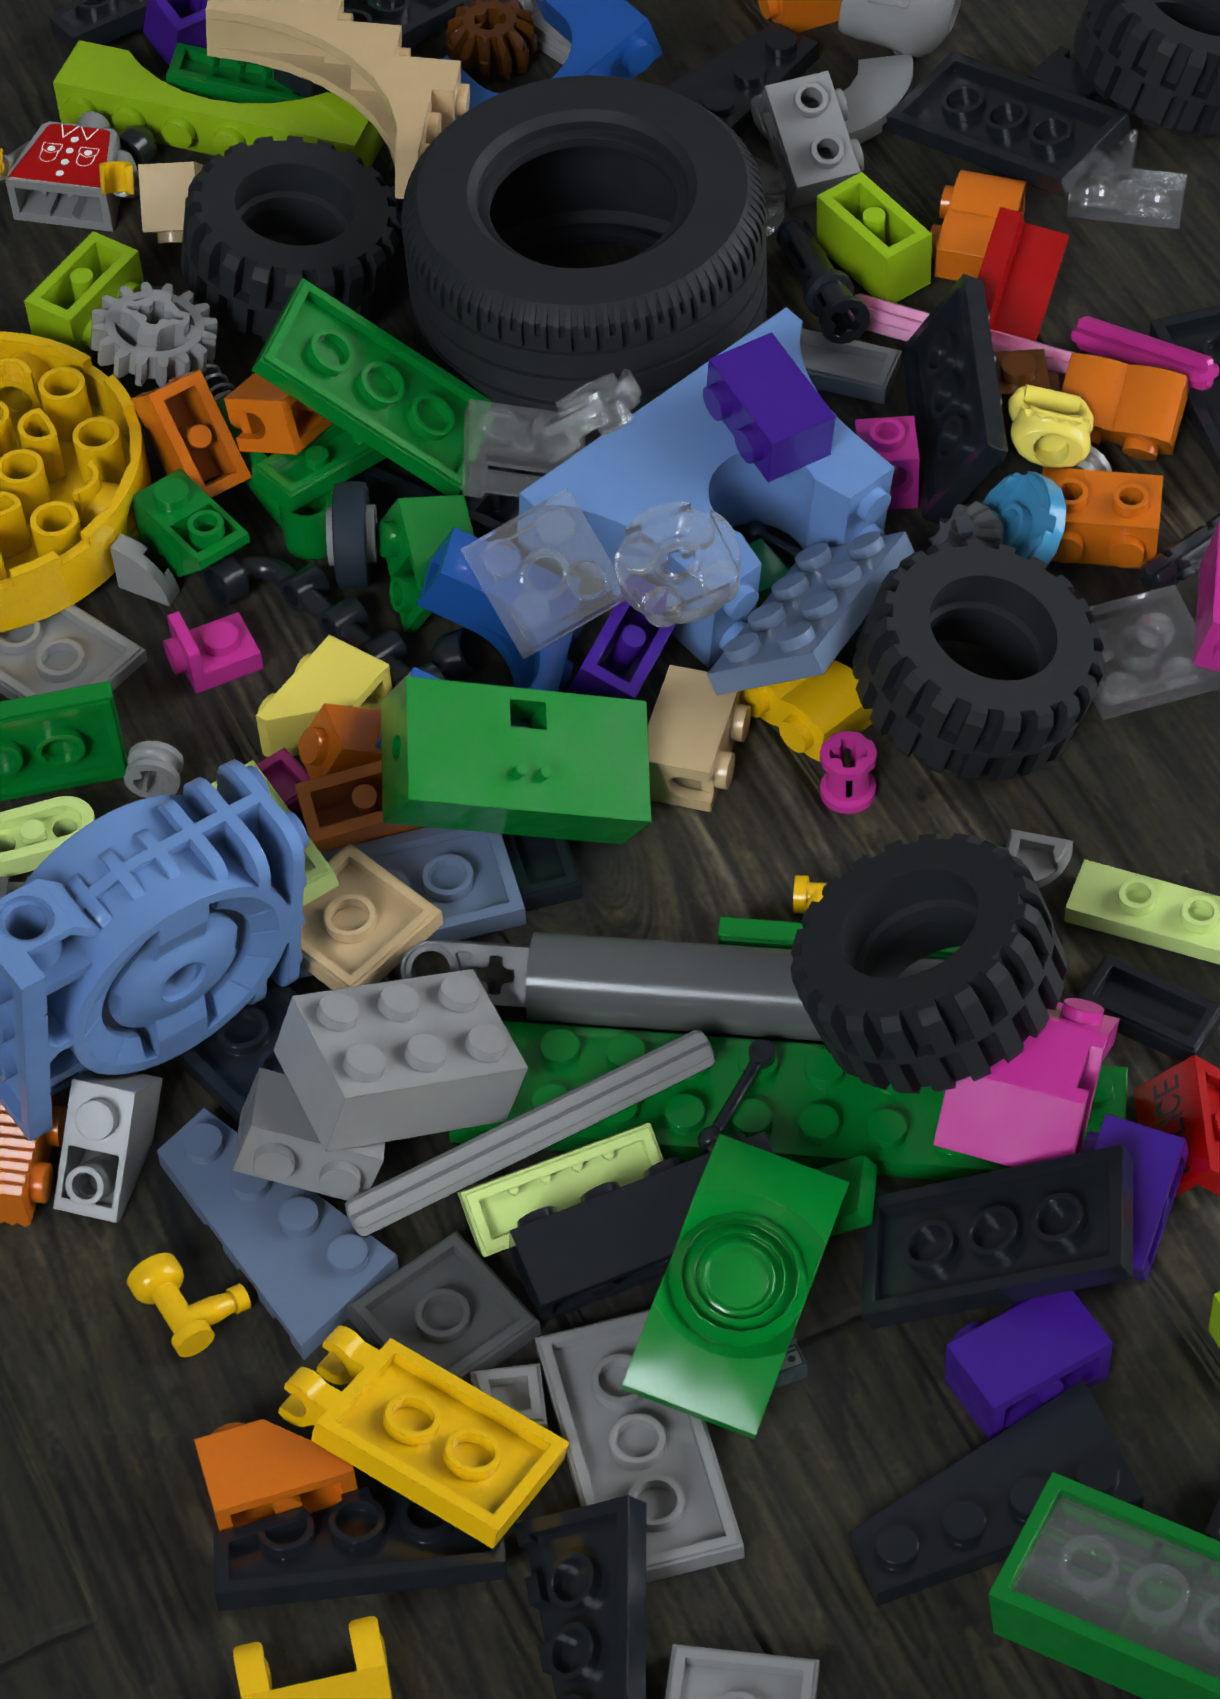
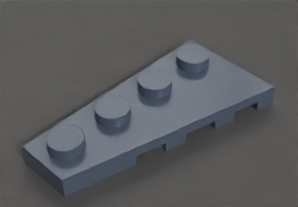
M203 1108L157 1150L160 1165L203 1224H208L222 1243L225 1254L237 1270L241 1269L257 1291L258 1299L272 1318H277L289 1334L292 1345L303 1360H305L338 1325H342L348 1319L346 1306L399 1270L397 1255L370 1234L360 1236L353 1228L348 1217L315 1192L233 1171L238 1133L207 1109Z

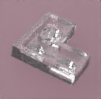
M1131 130L1069 193L1067 217L1179 229L1187 174L1133 168L1138 130Z

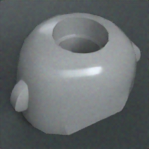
M842 0L838 29L842 34L857 40L891 49L896 55L905 54L920 58L933 53L951 32L961 0Z

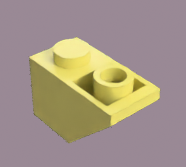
M328 635L313 653L303 656L294 674L276 693L269 694L261 703L255 716L262 754L269 757L285 748L292 756L299 755L297 745L300 742L301 736L309 728L324 703L381 710V700L392 690L389 664Z

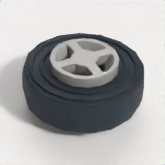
M348 481L334 484L332 506L326 507L329 566H334L338 587L343 589L369 587L372 580V564H378V548L376 544L377 510L375 504L370 505L366 482Z

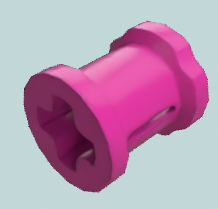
M854 731L837 732L821 746L820 762L826 774L821 779L820 795L823 803L837 813H859L867 809L875 800L876 782L870 771L876 765L877 750L875 744L865 738L863 734ZM846 748L850 749V764H844V750ZM846 781H852V796L850 797L846 796Z

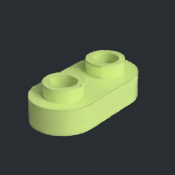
M60 796L0 812V877H11L34 871L64 841L95 820L91 806L78 797Z

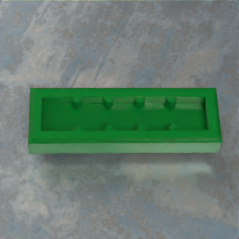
M177 43L166 75V83L184 92L213 100L235 103H276L305 98L275 81L273 68L251 62L207 56V49L183 43Z

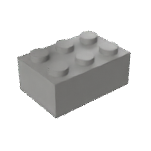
M473 969L292 996L273 1050L325 1152L506 1121L528 1069Z

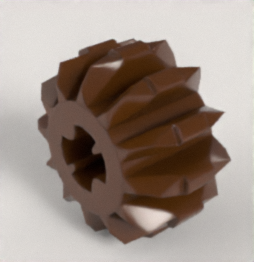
M474 0L472 7H457L456 16L448 21L446 39L449 58L461 61V69L472 79L479 76L483 77L486 84H489L493 78H502L509 82L512 72L527 73L528 63L535 59L537 35L535 33L534 21L531 18L530 11L520 9L517 0H510L505 3L499 0L487 2Z

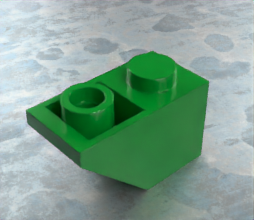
M181 469L139 491L132 498L136 527L140 535L139 542L148 548L146 552L165 571L169 568L174 578L201 571L250 542L249 533Z
M464 495L398 498L377 526V548L379 554L384 558L386 557L391 577L389 588L390 602L394 611L400 614L404 634L416 633L432 613L416 605L432 555L453 527L474 536Z

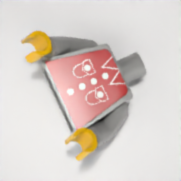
M97 112L83 113L79 117L77 124L51 121L44 123L31 140L8 155H4L3 149L0 148V182L6 183L14 220L114 232L121 197L136 198L140 195L139 172L132 155L121 149L119 134L115 130L110 129L109 121Z

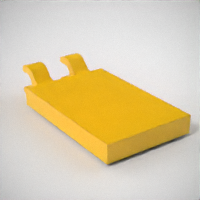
M338 1325L323 1341L322 1347L329 1353L318 1364L316 1370L318 1374L309 1368L300 1367L285 1383L284 1389L291 1395L279 1407L278 1411L280 1416L292 1425L298 1427L314 1425L311 1437L312 1442L492 1549L563 1463L570 1443L394 1339L390 1338L379 1350L365 1342L355 1331L342 1325ZM325 1380L336 1385L350 1384L341 1392L329 1385Z

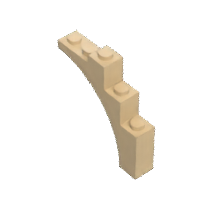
M208 0L205 9L207 56L251 62L291 73L324 87L353 105L375 126L390 149L395 166V198L404 199L411 172L427 146L447 126L469 110L470 84L461 83V61L411 57V48L402 47V25L353 21V13H344V0Z

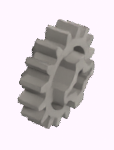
M142 282L141 291L135 293L124 285L119 287V299L105 295L102 298L101 309L93 310L90 347L91 350L98 351V364L100 366L114 364L113 375L117 379L130 373L135 375V385L142 386L147 379H155L158 386L161 387L167 384L169 377H176L190 372V370L200 369L202 374L206 371L207 360H214L216 354L217 319L209 317L210 306L207 303L193 305V292L187 291L180 296L174 295L172 284L166 283L162 290H152L148 282Z

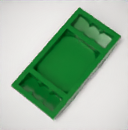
M719 1134L693 1197L672 1257L652 1303L622 1384V1389L748 1438L755 1439L850 1182Z

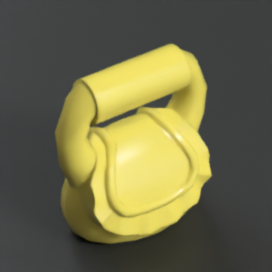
M1028 384L1016 389L1008 400L1009 416L1013 421L1010 437L1019 455L1031 463L1059 469L1074 467L1084 461L1091 450L1090 433L1093 430L1094 416L1086 402L1077 395Z

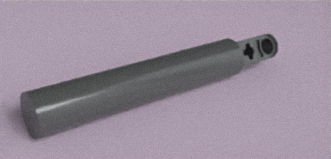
M534 932L530 945L442 939L421 942L407 951L400 968L401 979L421 977L419 965L423 956L429 951L439 952L447 959L450 965V972L473 969L493 1005L526 1007L528 1021L684 1032L701 1030L703 1033L822 1041L792 982L790 970L793 961L792 949ZM498 956L503 957V967L508 970H514L515 976L514 981L502 984L501 992L496 991L495 980L479 978L478 976L479 968L495 965L498 961ZM921 958L906 968L897 978L926 971L943 962L944 959Z

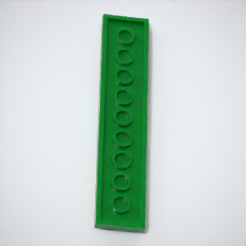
M502 1021L528 1066L508 1118L503 1122L449 1131L450 1142H467L685 1034ZM706 1036L714 1051L715 1062L711 1067L542 1150L568 1152L650 1122L663 1159L681 1157L682 1161H690L708 1154L698 1145L699 1133L704 1128L712 1126L749 1063L748 1049L756 1039ZM770 1041L775 1047L774 1063L768 1068L760 1069L723 1132L725 1136L734 1133H744L745 1137L749 1138L765 1131L775 1155L815 1170L861 1155H865L878 1166L877 1176L949 1181L1011 1168L1010 1166L933 1145L945 1091L936 1092L932 1090L931 1086L921 1087L919 1094L900 1093L894 1091L891 1084L884 1090L862 1083L859 1077L848 1075L841 1069L823 1044ZM1101 1065L1084 1140L1089 1130L1100 1132L1106 1114L1126 1120L1128 1067Z

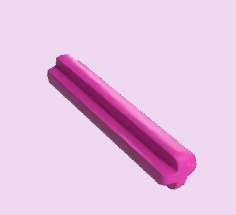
M1090 316L1078 319L1076 328L1071 331V340L1077 343V347L1080 350L1129 365L1157 367L1186 375L1189 387L1201 391L1210 389L1214 379L1219 376V366L1214 363L1211 356Z

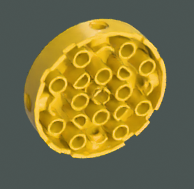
M0 331V633L51 617L74 605L106 582L115 572L110 550L112 544L120 534L127 535L137 541L140 538L136 527L132 498L134 494L152 485L144 439L134 403L130 400L131 397L115 375L112 374L108 377L92 365L89 355L69 345L44 337Z

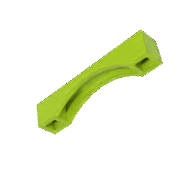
M81 40L78 41L53 81L61 123L77 124L79 117L83 113L93 111L103 115L109 121L110 129L115 130L117 133L129 125H142L152 132L155 139L154 143L214 156L220 154L224 157V153L229 147L241 142L246 146L253 145L254 141L261 137L272 136L274 141H285L287 136L303 137V142L317 144L318 140L334 144L335 150L343 154L348 150L359 156L364 162L363 166L368 168L372 166L384 144L383 138L375 126L353 105L334 93L326 92L304 99L276 103H235L208 99L184 92L161 81L141 66L129 50Z

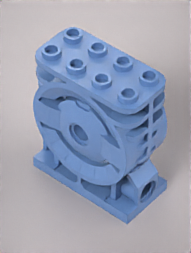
M233 759L218 767L217 790L206 779L198 777L184 784L183 795L171 794L148 797L121 806L101 816L80 829L56 848L35 869L22 887L0 898V1103L29 1142L53 1129L51 1096L69 1087L72 1078L88 1070L106 1075L129 1074L169 1061L211 1036L232 1019L246 1004H255L264 999L267 993V979L269 976L276 984L282 987L298 980L300 963L303 961L301 951L302 926L305 923L303 892L307 884L304 872V848L309 845L308 835L300 819L291 811L284 812L270 796L264 777L254 766L249 765L246 767L240 761Z

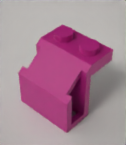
M1067 998L1064 1000V1003L1058 1002L1055 1010L1047 1009L1050 1017L1047 1025L1037 1038L1029 1036L1023 1042L1024 1050L1009 1063L1005 1059L990 1067L992 1074L975 1082L970 1076L956 1081V1088L945 1090L933 1145L1010 1167L1080 1153L1102 1061L1114 1044L1120 1019L1104 1015V1008L1101 1005L1078 998Z

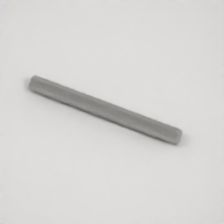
M693 1030L348 1199L345 1207L350 1223L360 1236H367L711 1067L715 1062L713 1048L701 1030Z

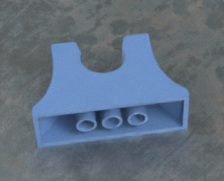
M787 307L720 353L722 354L772 332L814 387L801 355L800 339L803 321ZM708 361L519 493L517 557L570 582L590 586L620 598L630 578L634 575L686 604L671 635L705 666L710 668L724 653L723 647L730 640L737 637L748 623L747 618L756 609L759 598L758 589L762 564L743 535L730 527L748 524L751 521H761L765 525L775 527L789 534L799 543L803 550L818 543H827L830 548L848 544L856 537L873 531L880 532L881 536H885L884 526L887 508L891 502L890 490L894 466L836 416L831 455L771 482H767L754 463L748 464L741 457L736 447L734 436L724 422L713 419L706 408L703 399V389L707 384Z

